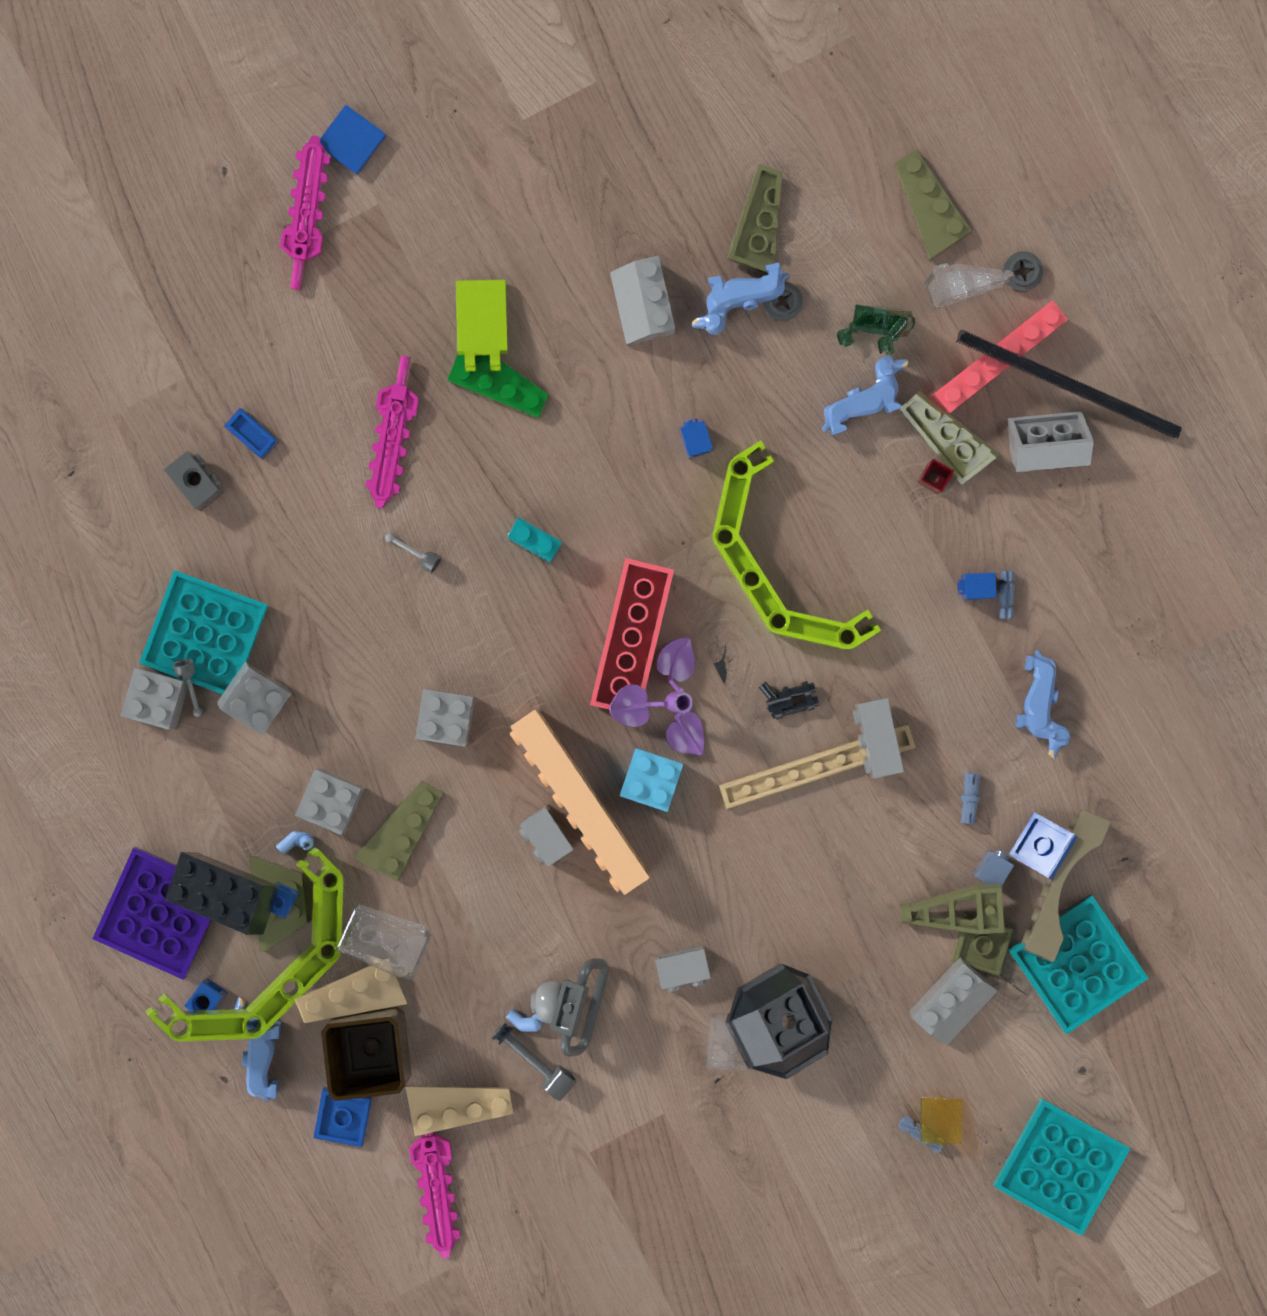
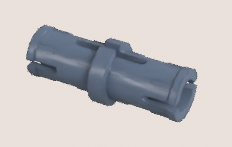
M964 773L963 795L960 796V800H963L960 823L976 824L977 804L981 798L978 796L981 774Z

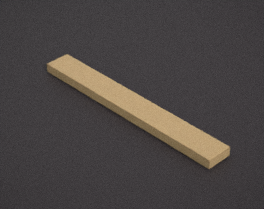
M908 724L894 728L900 753L916 748ZM856 740L721 784L719 788L725 807L729 809L864 765L863 759H867L865 749L861 750L859 741Z

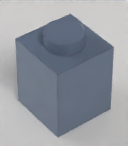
M987 850L972 876L986 884L1001 883L1002 886L1014 865L1008 862L1010 857L1001 851L996 850L993 853Z

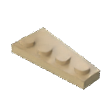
M389 958L378 961L294 999L304 1023L407 1004Z
M405 1086L415 1136L514 1114L508 1087Z

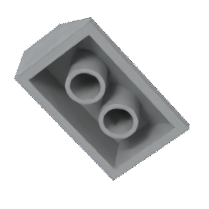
M659 256L633 261L610 272L626 345L675 335L674 321Z
M1082 411L1008 418L1010 455L1016 472L1091 465L1094 440Z
M959 957L912 1007L910 1014L912 1019L931 1036L948 1045L998 990Z

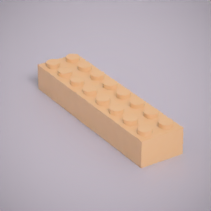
M535 709L510 727L513 731L510 735L517 745L522 744L527 751L524 756L532 767L536 764L541 771L538 777L546 788L551 786L555 792L552 797L559 808H566L569 813L566 818L574 829L579 828L583 833L581 836L582 842L588 850L593 848L597 854L595 861L601 870H608L611 875L609 881L616 892L621 890L625 895L650 878L648 870L541 712Z

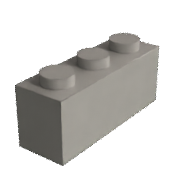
M888 698L855 704L856 710L852 712L855 725H860L861 734L858 735V741L861 750L865 749L867 759H863L866 774H870L871 778H879L904 772Z

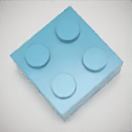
M635 747L620 796L668 812L683 763Z

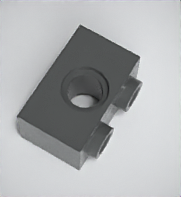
M187 451L166 467L164 471L195 509L202 511L224 493L220 488L222 483L214 473L209 474L204 467L207 464L198 453L194 455ZM199 473L201 475V482L193 486L191 478Z

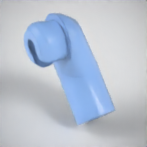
M293 831L278 843L276 847L283 855L294 846L309 850L313 847L314 839L309 833Z
M514 1008L505 1017L521 1032H537L541 1029V1025H543V1022L538 1019L537 1014H534L531 1018H524Z

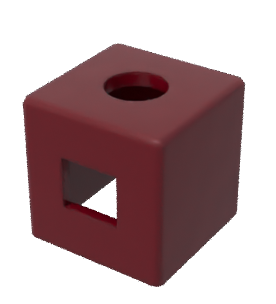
M932 459L928 462L917 483L939 494L943 492L954 470ZM932 473L938 475V481L935 483L929 480V475Z

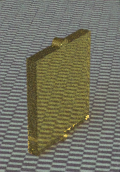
M943 1096L938 1098L921 1097V1143H938L939 1146H944V1144L962 1145V1099H944Z

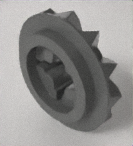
M1026 251L1017 252L1011 255L1004 264L1003 277L1007 282V286H1011L1015 291L1027 292L1040 283L1043 277V266L1036 255ZM1020 265L1023 266L1024 270H1032L1025 275V280L1021 275L1014 274L1020 269Z
M784 282L785 289L780 295L782 299L790 295L787 301L788 308H785L783 305L775 308L778 303L777 298L763 302L767 315L775 321L786 322L795 318L802 308V294L790 282Z

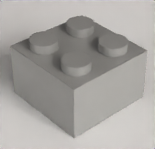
M245 661L217 704L220 710L263 735L291 693L287 687Z
M134 668L121 716L168 730L176 729L188 690L186 681L148 669Z
M423 689L415 739L464 747L468 746L475 697Z
M317 768L312 774L295 816L343 835L347 832L365 787L324 769Z
M548 804L520 823L522 828L519 832L527 843L532 842L536 848L533 853L541 864L545 862L547 866H550L574 850V843Z

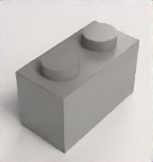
M703 946L655 956L661 989H667V992L682 989L681 985L689 983L692 986L703 985L707 979H711Z

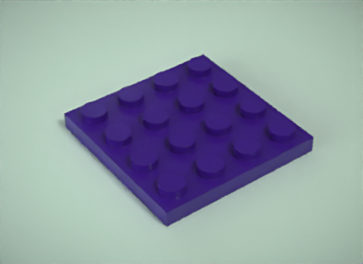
M134 847L92 939L184 980L212 920L166 901L165 898L177 865L138 847Z

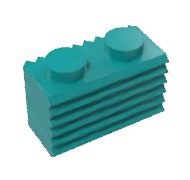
M520 517L517 518L507 536L510 542L517 544L518 547L521 546L527 552L530 551L535 556H539L540 559L543 558L549 564L554 561L563 545L561 540Z

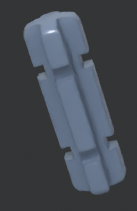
M1004 570L1000 573L1002 585H1000L999 605H1001V608H999V618L1012 619L1014 617L1012 605H1014L1015 585L1012 584L1015 581V572Z
M903 1116L898 1126L906 1133L910 1132V1136L925 1146L929 1145V1149L935 1153H939L943 1149L945 1143L943 1139L938 1136L934 1137V1133L919 1123H913L914 1120L909 1116Z

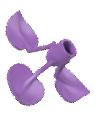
M679 638L666 644L659 651L656 659L658 672L662 675H668L667 680L676 692L668 694L664 702H647V693L642 687L627 685L617 692L609 707V711L612 717L620 724L637 727L648 721L649 710L647 707H667L669 711L677 712L674 715L675 721L670 723L666 730V739L669 746L680 753L702 755L704 751V732L698 716L689 711L692 707V698L689 694L683 693V688H679L673 681V679L675 681L687 680L691 677L695 668V657L691 647V639Z

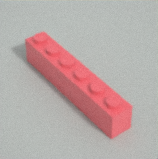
M1052 300L996 345L1023 356L1068 319ZM982 355L935 392L930 399L950 414L1007 369L1009 365L1004 364V362L1001 363V361L995 360V358L992 359L993 356L990 358V355Z

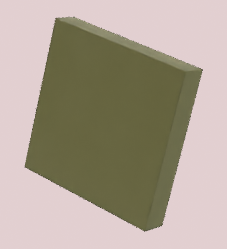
M965 913L963 919L973 920L976 916ZM1004 925L1005 933L974 934L959 931L951 962L955 963L961 957L973 969L1000 977L1014 928Z

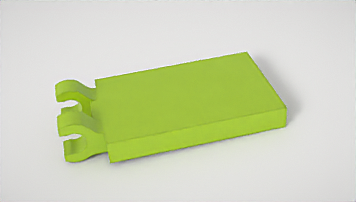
M456 281L458 355H465L466 372L476 371V355H490L491 371H501L500 354H508L506 281Z

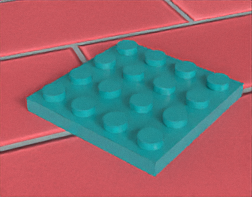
M174 570L139 664L179 678L174 671L173 664L183 659H192L195 673L190 678L191 682L223 694L245 661L248 663L269 605Z
M1088 895L1059 915L1060 928L1064 939L1054 962H1049L1024 951L1025 944L1021 942L1008 950L1066 1035L1149 979L1092 895Z
M1040 1098L995 1179L993 1186L1083 1236L1131 1148L1047 1100Z

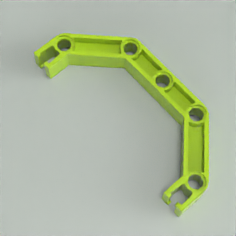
M760 440L736 455L728 465L712 534V542L769 632L842 650L855 648L881 631L879 626L873 623L870 625L872 630L860 636L854 627L863 618H868V620L873 618L869 610L863 611L846 623L786 610L739 535L751 478L774 462L770 455L764 458L765 462L755 467L752 466L751 461L747 457L757 450L763 451L766 449ZM736 463L745 464L747 473L744 475L736 474L734 465ZM721 531L729 532L732 537L731 542L728 544L721 543L718 539V534ZM747 573L757 575V585L749 586L746 584L745 576ZM774 615H781L784 618L785 623L782 628L777 629L772 625L771 620ZM844 630L850 631L853 635V640L850 644H845L841 641V633Z
M313 847L308 852L310 857L318 858L323 865L316 874L307 868L310 864L307 860L305 862L300 860L296 864L313 882L311 944L246 1009L183 1011L164 993L158 1001L164 1005L168 1004L174 1013L166 1021H163L156 1015L158 1010L155 1008L153 1009L150 1006L145 1012L171 1039L178 1042L259 1038L295 1003L294 999L302 996L339 959L342 939L343 876L319 849ZM332 873L334 876L333 882L330 885H324V876ZM326 944H330L331 952L327 956H322L321 948ZM288 981H294L295 988L291 992H284V985ZM252 1018H257L258 1025L254 1029H247V1022ZM184 1021L185 1028L182 1031L174 1032L172 1030L175 1022Z

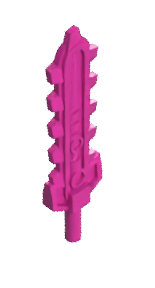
M313 135L309 142L303 146L302 151H296L295 159L300 161V166L298 170H294L293 178L298 181L297 188L291 189L290 194L291 197L295 198L294 207H289L288 215L293 217L292 225L286 226V230H282L280 247L294 260L290 288L293 290L301 289L304 261L308 262V260L322 253L323 235H320L321 231L316 229V223L323 218V212L319 211L318 208L319 202L325 201V193L321 192V185L327 183L328 175L323 173L324 165L330 164V156L325 154L320 137Z
M401 356L396 384L378 391L376 410H379L378 414L382 415L383 419L382 424L376 425L375 432L380 434L379 442L373 443L372 451L376 452L375 461H370L368 469L373 471L372 479L366 480L365 487L370 489V494L375 500V507L383 508L385 503L392 498L393 494H397L400 491V486L395 483L397 476L403 474V467L399 466L400 457H406L407 449L403 448L402 444L403 439H408L410 431L405 429L406 422L412 420L413 416L416 417L419 398L406 386L411 357Z
M436 1132L421 1135L409 1147L412 1166L415 1165V1169L421 1170L422 1177L417 1182L418 1188L424 1189L425 1196L420 1197L421 1206L427 1208V1214L423 1216V1225H429L430 1232L425 1235L426 1243L432 1244L433 1248L440 1252L442 1258H449L450 1250L454 1247L455 1240L460 1238V1231L454 1229L453 1221L458 1219L457 1211H451L450 1203L455 1201L454 1193L448 1191V1184L453 1182L452 1175L446 1174L445 1166L450 1164L449 1160H452L450 1140L436 1134Z

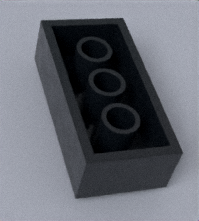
M181 852L165 900L243 934L263 935L279 886L201 853Z

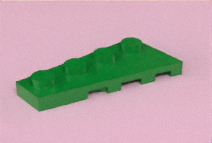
M457 354L447 378L448 382L538 419L540 418L548 399L547 393L502 360H500L501 371H491L490 355H476V371L466 372L465 355Z

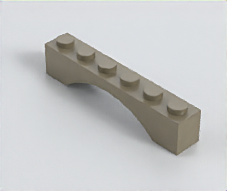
M1081 810L1078 815L1073 814L1068 828H1071V833L1075 834L1078 838L1050 884L1045 883L1040 897L1044 899L1041 907H1035L1031 916V920L1034 921L1031 931L1026 929L1021 941L1022 944H1025L1024 951L1049 962L1055 961L1064 939L1058 914L1059 897L1063 883L1079 859L1102 845L1111 823L1110 821L1084 810Z

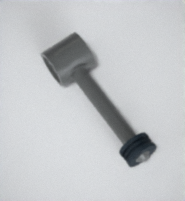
M506 1023L502 1027H498L492 1039L499 1040V1045L504 1041L546 1078L542 1087L553 1098L561 1101L576 1084L577 1080L560 1065L554 1070L550 1069L510 1034L513 1029H508Z

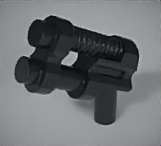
M766 681L758 687L768 698L766 701L769 713H772V718L776 720L783 718L785 715L788 716L805 710L812 711L815 710L816 706H819L818 697L811 696V693L816 692L813 682H801V686L789 689L788 686L783 687L781 693H775ZM804 695V702L792 704L791 698Z

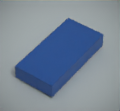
M241 408L224 425L227 430L262 460L279 442Z

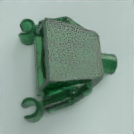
M856 304L853 321L849 324V328H844L837 332V338L840 345L849 346L854 343L852 334L859 331L883 335L884 337L879 338L877 341L879 353L881 354L886 350L887 355H891L895 352L893 341H898L901 336H909L910 330L915 326V318L912 316V312L908 310Z

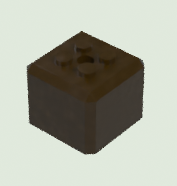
M384 1008L332 1018L321 1031L328 1096L333 1100L341 1101L400 1094L406 1086L412 1072L405 1012L400 1008ZM368 1041L375 1042L378 1046L377 1053H367L364 1048L365 1043Z

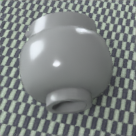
M548 981L542 983L538 987L537 992L532 993L531 1010L532 1013L537 1014L541 1022L546 1024L552 1023L562 983Z

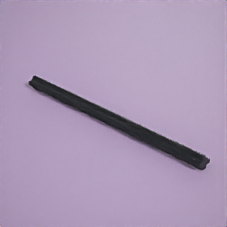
M964 329L958 333L956 343L959 342V344H965L970 349L979 350L981 354L990 355V358L993 356L992 359L995 358V360L1001 361V363L1004 362V364L1015 367L1017 370L1020 369V371L1026 372L1028 375L1036 376L1042 379V381H1047L1053 384V386L1056 385V387L1064 389V391H1070L1069 393L1078 395L1080 398L1083 397V399L1094 402V404H1099V406L1105 407V409L1108 408L1107 410L1110 409V411L1116 412V414L1126 416V418L1132 419V421L1135 420L1134 422L1137 421V423L1148 426V428H1153V430L1159 431L1161 434L1164 433V435H1169L1172 438L1177 437V439L1180 436L1182 427L1173 424V422H1168V420L1157 417V415L1152 413L1149 414L1146 410H1141V408L1130 405V403L1119 400V398H1114V396L1111 397V395L1078 380L1070 379L1067 375L1059 374L1056 370L1048 369L1045 365L1037 364V362L1029 360V358L1026 359V357L1015 354V352L1012 353L1009 349L1001 348V346L998 347L995 343L987 342L984 338L976 337L975 334H970V332Z

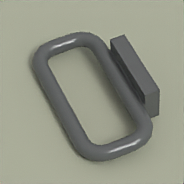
M592 958L587 960L580 969L577 982L569 979L562 982L550 1029L562 1033L560 1047L565 1056L581 1055L589 1046L609 973L608 964L604 959ZM592 969H599L582 1037L576 1046H570L572 1037L577 1035L589 990V987L586 986L588 976Z

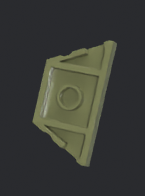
M250 856L252 875L273 884L280 882L300 892L291 914L284 919L270 913L264 934L258 935L260 952H265L309 923L304 876L302 872L294 869L285 868L280 864L268 862L257 856Z

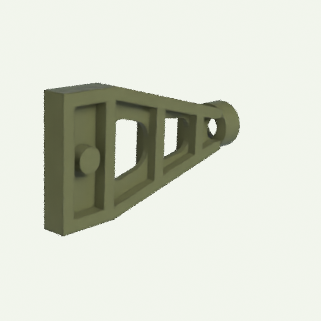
M1001 883L972 885L919 902L900 903L902 924L912 923L914 925L974 934L1005 933ZM973 900L977 904V917L973 920L958 918L954 913L955 906L958 903ZM947 905L949 907V917L946 919L932 918L929 915L931 907Z

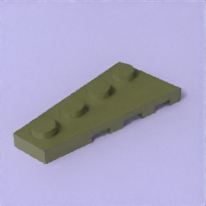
M917 149L895 163L896 172L904 194L909 201L912 216L915 218L921 241L925 245L926 254L930 261L969 235L971 229Z
M762 164L757 165L726 260L768 275L765 265L774 264V256L776 254V231L779 220L778 206L780 205L782 172Z
M921 391L900 408L943 463L954 470L953 475L961 485L1001 455Z
M421 781L353 859L398 881L444 792Z

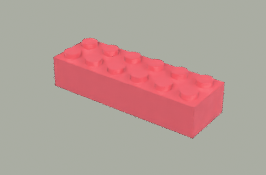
M625 558L590 705L610 710L609 707L615 695L624 686L638 685L644 690L646 689L672 582L673 569Z

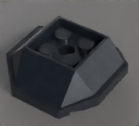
M778 964L737 989L725 1024L747 1068L782 1079H788L828 1054L832 1018L810 974L784 964ZM784 1015H786L788 1019V1024L786 1027H784L782 1024V1018Z

